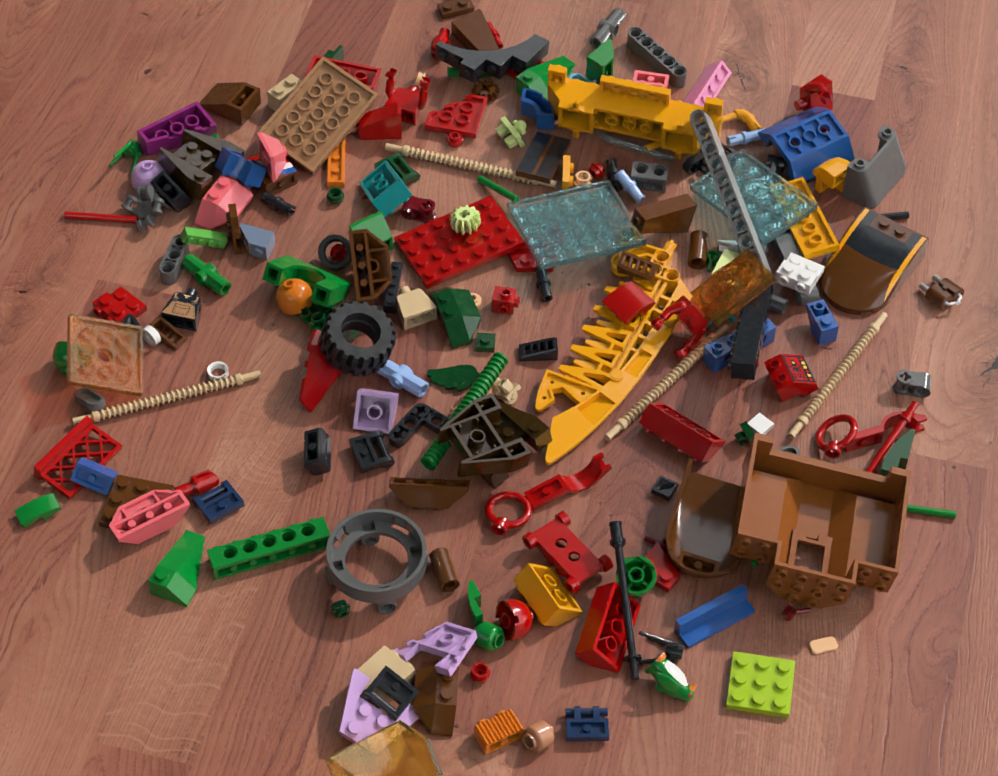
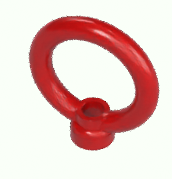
M847 414L830 417L820 425L816 432L815 443L817 447L825 451V455L828 458H839L841 449L848 446L857 434V421ZM839 422L849 423L850 431L844 439L839 442L830 441L828 444L823 442V435L829 427Z
M504 491L493 495L487 501L485 514L487 519L493 524L491 527L492 531L502 536L506 534L508 529L519 528L529 521L532 515V505L524 495L513 491ZM513 499L523 505L524 514L517 520L508 521L504 517L497 518L493 513V506L500 500Z

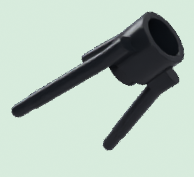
M639 631V635L647 637L648 640L666 645L665 654L669 655V657H666L668 661L675 663L676 659L682 658L684 643L670 641ZM657 658L640 660L638 663L651 664Z

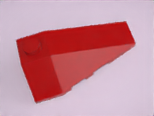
M314 330L308 343L309 359L305 361L304 365L307 368L306 377L302 379L299 401L308 412L314 410L342 372L340 369L336 370L333 368V364H329L326 361V355L322 354L320 330Z

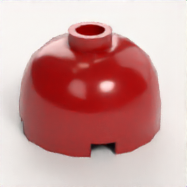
M508 599L500 601L496 607L495 619L499 618L500 625L498 626L503 630L505 641L518 640L529 633L534 618L533 613L524 602Z

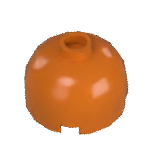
M288 279L277 289V304L284 314H299L302 312L301 309L305 307L308 309L313 304V301H310L312 290L309 284L302 279Z

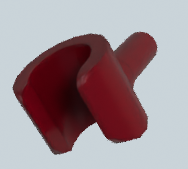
M645 536V541L653 544L658 543L663 551L667 552L665 538L660 541Z
M787 605L782 614L787 615L785 617L786 621H791L795 615L810 613L811 609H796L792 605Z

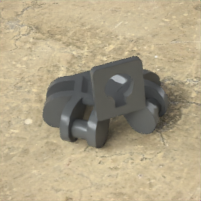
M141 185L136 186L135 193L138 198L127 193L125 203L121 204L122 208L137 216L138 221H136V225L140 231L146 230L147 226L152 227L156 225L155 217L162 216L163 213L161 206H165L171 211L174 209L163 196L154 191L152 185H146L145 187ZM133 201L138 203L136 209L131 207Z

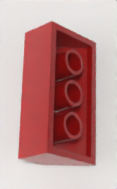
M313 56L305 77L322 58L321 56ZM327 58L377 93L381 68Z
M649 403L639 421V424L644 426L643 429L646 432L657 434L662 442L667 444L670 442L675 445L677 451L683 454L685 452L691 455L690 458L697 463L709 462L726 443L722 438L665 403Z
M615 582L596 588L575 655L589 666L618 673L627 650L620 587ZM629 595L634 628L641 605Z

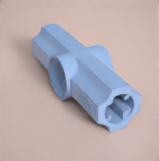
M387 360L386 365L377 372L389 379L390 384L396 389L404 388L417 397H423L429 388V383L414 375L413 371L405 364L399 366L391 360Z

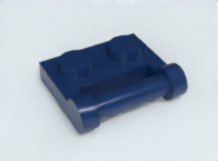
M227 480L221 482L220 486L200 497L195 496L192 498L194 506L200 510L210 525L245 506L244 500Z

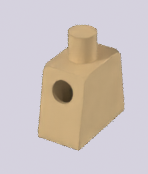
M404 286L399 290L400 295L396 297V303L404 330L437 319V307L422 289L418 288L411 291L408 286Z

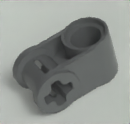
M900 370L897 373V381L893 385L896 393L920 398L930 396V374Z

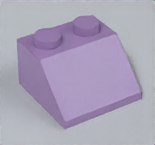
M360 388L357 391L353 429L372 432L381 431L382 433L389 434L393 429L397 413L399 393Z

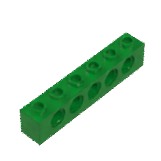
M324 517L313 518L303 523L292 524L289 527L274 529L264 534L253 535L243 540H235L222 546H215L207 550L208 561L215 580L326 549L330 532Z

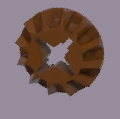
M486 80L484 82L478 81V84H474L472 89L473 95L488 97V102L497 99L500 92L498 84H494L493 81L487 82Z

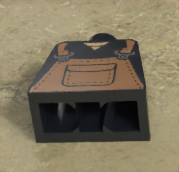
M188 288L186 293L175 292L163 308L161 316L176 328L197 332L202 311L201 298L197 296L198 292L193 288Z

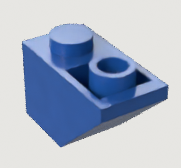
M824 299L807 303L806 309L811 332L818 345L836 341L839 326Z

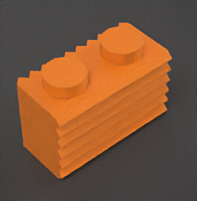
M512 709L508 711L502 710L493 718L482 719L474 726V737L485 755L523 738L524 729Z

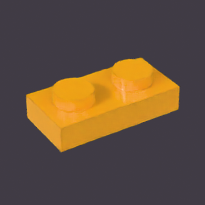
M563 155L562 194H569V187H573V176H570V174H573L574 163H570V155Z

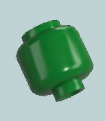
M484 621L475 627L474 630L477 634L475 644L478 647L494 651L503 645L505 635L500 626Z

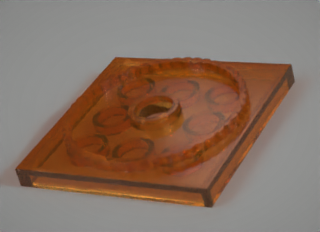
M746 249L731 262L715 271L705 282L690 293L692 301L716 326H719L774 284L777 279Z
M70 313L67 330V385L141 397L144 393L143 326ZM98 353H106L109 356L110 361H102L99 358Z

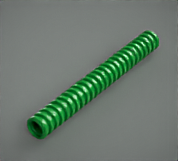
M500 352L493 354L448 421L475 399L483 397L488 393L509 362L504 354ZM437 435L430 448L427 449L421 458V464L429 470H435L449 450V447L452 446L451 440L437 444Z

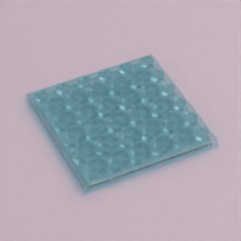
M610 180L518 200L517 203L513 201L507 203L510 215L541 270L646 245L645 237L631 223L632 216Z

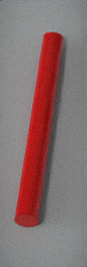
M69 211L64 213V218L122 223H136L138 221L137 216Z

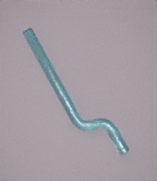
M599 129L598 131L599 138L606 143L672 163L674 160V156L655 150L647 152L645 147L605 134L606 130Z

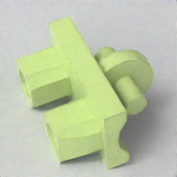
M505 116L500 118L502 124L495 129L501 138L510 134L504 139L510 149L516 145H519L521 148L525 146L520 134L524 135L526 133L527 124L523 120H514V125L512 126Z

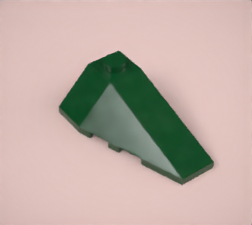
M313 302L308 309L305 307L301 309V313L294 315L312 329L322 331L328 314L336 306L324 307ZM347 330L342 332V335L346 340H354L360 331Z

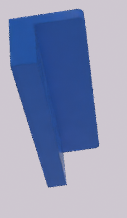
M742 584L676 619L674 631L686 647L691 648L755 613V609L747 600L748 589Z

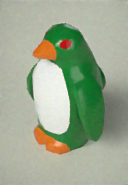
M662 653L644 671L646 674H651L656 681L655 688L661 694L666 693L685 702L693 699L697 684L689 685L685 674L675 664L666 659L665 653Z

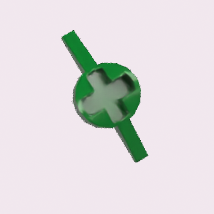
M716 248L707 251V272H710L712 266H716L719 260L720 253Z

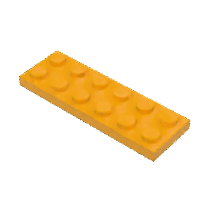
M804 177L769 187L770 194L789 231L793 234L803 258L811 259L840 250L839 243Z

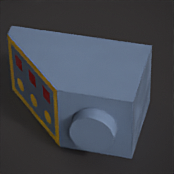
M240 223V238L249 254L256 258L267 260L275 246V233Z

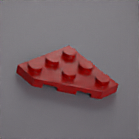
M470 94L465 97V100L460 102L454 101L445 105L444 109L437 112L436 110L429 112L425 122V130L446 134L456 131L462 134L463 137L476 139L488 103V97Z

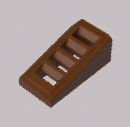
M622 251L617 263L618 273L653 282L659 267L658 264ZM647 268H651L649 274H646Z
M161 315L149 324L159 333L161 343L174 351L188 340L187 336ZM176 338H179L180 340L176 344L173 343Z

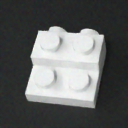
M790 253L787 260H784L778 268L775 282L809 296L824 272L825 266Z

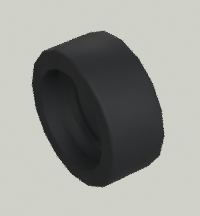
M337 234L324 238L318 248V256L322 264L331 270L337 271L348 267L352 262L350 241ZM332 242H341L346 247V257L339 263H332L326 257V248Z

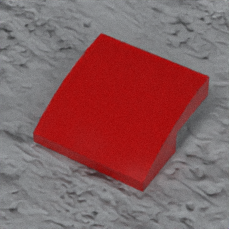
M632 281L620 286L601 301L626 326L638 314L643 316L656 304L654 300Z

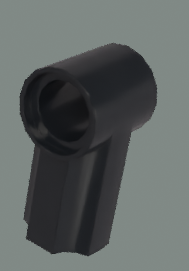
M768 154L761 182L765 187L769 188L777 185L786 163L783 157Z

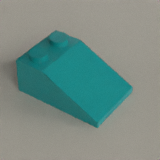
M387 160L359 182L372 204L383 213L384 217L392 214L400 204L407 202L410 196L413 195Z

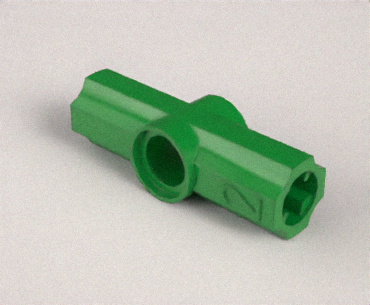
M187 254L181 262L182 267L194 276L199 285L202 287L207 285L220 296H225L229 293L232 287L231 282L221 276L213 264H205L193 254Z

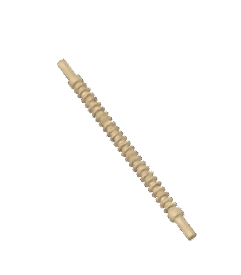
M390 143L385 145V150L400 152L406 157L410 155L411 158L413 156L416 159L420 157V160L425 158V161L428 159L430 162L434 160L435 163L439 161V164L444 163V165L449 164V166L463 167L464 170L468 168L469 171L473 169L474 172L478 170L479 173L483 171V174L487 172L488 175L492 173L493 176L507 177L508 180L512 178L513 181L517 179L518 182L522 180L523 183L527 181V184L531 182L535 186H538V184L553 188L557 186V181L552 180L548 184L516 176V170L502 169L501 166L497 168L496 165L492 167V164L488 166L487 163L485 165L482 162L478 164L477 161L474 163L473 160L469 162L468 159L463 160V158L449 157L448 154L444 156L443 153L441 155L438 152L434 154L433 151L429 153V150L425 152L422 149L420 151L419 148H410L408 145L399 146Z
M881 312L878 318L869 324L868 328L860 336V339L857 340L852 349L847 353V356L844 357L839 366L836 367V370L833 371L831 377L828 378L820 388V391L817 392L812 401L809 402V405L806 406V409L796 419V424L787 434L790 439H794L799 431L808 425L814 414L817 413L828 396H830V393L833 392V389L836 388L854 362L857 361V358L860 357L862 351L865 350L870 341L880 331V326L888 317L887 313Z
M722 325L715 333H711L707 339H704V342H701L694 351H691L677 367H674L667 376L660 380V383H657L653 389H650L643 396V399L636 402V405H633L629 412L622 415V418L616 421V425L604 435V438L610 441L621 430H625L635 418H638V415L645 411L649 403L655 402L659 396L666 392V389H669V386H672L693 364H696L703 357L704 346L721 338L730 329L729 325Z
M260 370L242 375L238 373L234 374V377L230 375L229 378L224 377L223 380L221 378L218 381L214 379L212 383L208 381V384L203 382V385L197 384L196 387L192 385V388L187 386V389L181 388V391L176 389V392H173L171 390L169 394L168 392H165V395L160 393V396L154 395L153 398L149 396V399L144 397V400L138 399V402L133 400V403H130L128 401L126 405L122 403V406L117 404V407L111 406L110 409L106 407V410L91 411L90 414L86 415L95 423L99 422L100 419L105 420L106 417L109 419L111 416L116 417L117 414L119 416L122 413L126 415L128 411L132 413L133 410L137 412L138 409L143 410L144 407L146 409L149 406L153 408L154 405L159 406L160 403L164 405L165 402L170 403L171 400L175 402L176 399L180 401L181 398L186 399L187 396L191 398V395L196 397L197 394L202 395L203 392L207 394V391L213 392L214 389L218 391V388L223 390V387L229 388V385L234 387V384L239 386L243 382L261 378L262 376ZM86 415L72 418L74 426Z

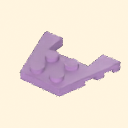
M444 622L424 633L425 637L418 641L412 639L406 643L407 647L401 650L398 648L393 650L405 662L410 660L419 651L443 657L435 665L436 672L450 677L477 639V634L475 630Z
M354 668L350 676L351 679L347 689V697L343 707L338 734L374 756L419 718L413 711V705L409 704L395 722L391 719V716L361 698L360 695L371 678Z

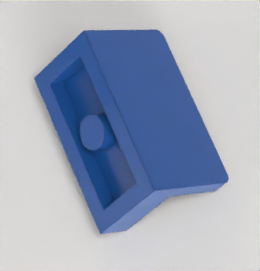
M82 457L76 463L70 480L107 496L113 480L119 472Z

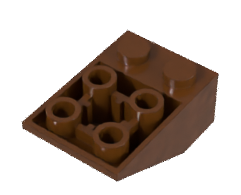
M246 82L217 83L199 104L203 109L243 125L261 104L260 88Z

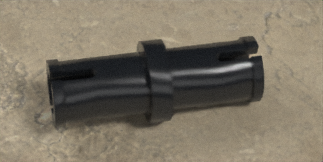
M609 158V160H606L607 178L610 181L611 191L616 193L622 190L621 183L614 177L619 172L617 159Z
M267 191L262 194L261 202L272 206L275 211H281L288 216H292L295 213L296 206L285 202L282 197H276Z
M538 266L534 270L537 278L536 286L540 291L541 301L549 302L553 299L550 289L551 281L548 279L546 267Z

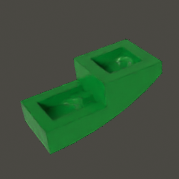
M50 493L22 505L14 510L20 524L27 528L41 517L46 520L62 508L55 495Z
M470 580L468 583V609L472 622L476 627L483 622V613L479 608L481 607V594L474 581Z

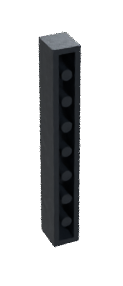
M751 275L750 281L746 282L743 303H741L738 316V325H736L733 338V347H731L730 359H728V370H731V378L755 380L773 295V277Z

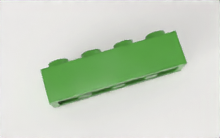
M184 227L180 234L182 242L187 244L224 249L228 242L227 235L224 232Z

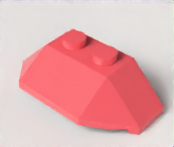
M221 175L202 198L194 224L211 231L216 227L228 224L225 213L229 212L228 204H236L237 216H239L253 198L251 189L244 186L242 181L235 177Z
M152 490L118 507L112 522L109 524V528L119 542L140 544L174 527L189 509L190 503L181 490Z

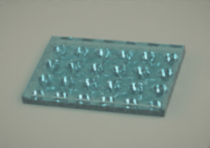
M741 149L727 159L762 245L766 246L818 208L817 202L744 149ZM710 172L690 185V190L727 217Z

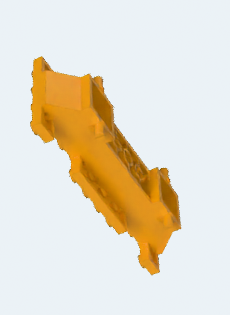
M549 65L547 82L548 101L551 102L554 113L558 117V126L572 130L574 138L575 135L578 138L580 132L593 134L594 128L661 142L662 149L675 152V159L678 158L680 160L682 159V154L694 155L701 148L690 122L691 113L694 110L700 109L711 117L720 139L724 100L706 97L703 107L698 104L671 100V89L665 87H657L647 83H638L628 79L624 80L601 75L600 85L593 82L589 83L567 78L566 67Z

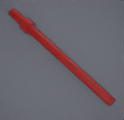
M912 401L907 410L901 413L898 423L866 468V472L873 473L902 429L912 420V415L919 406L918 402Z

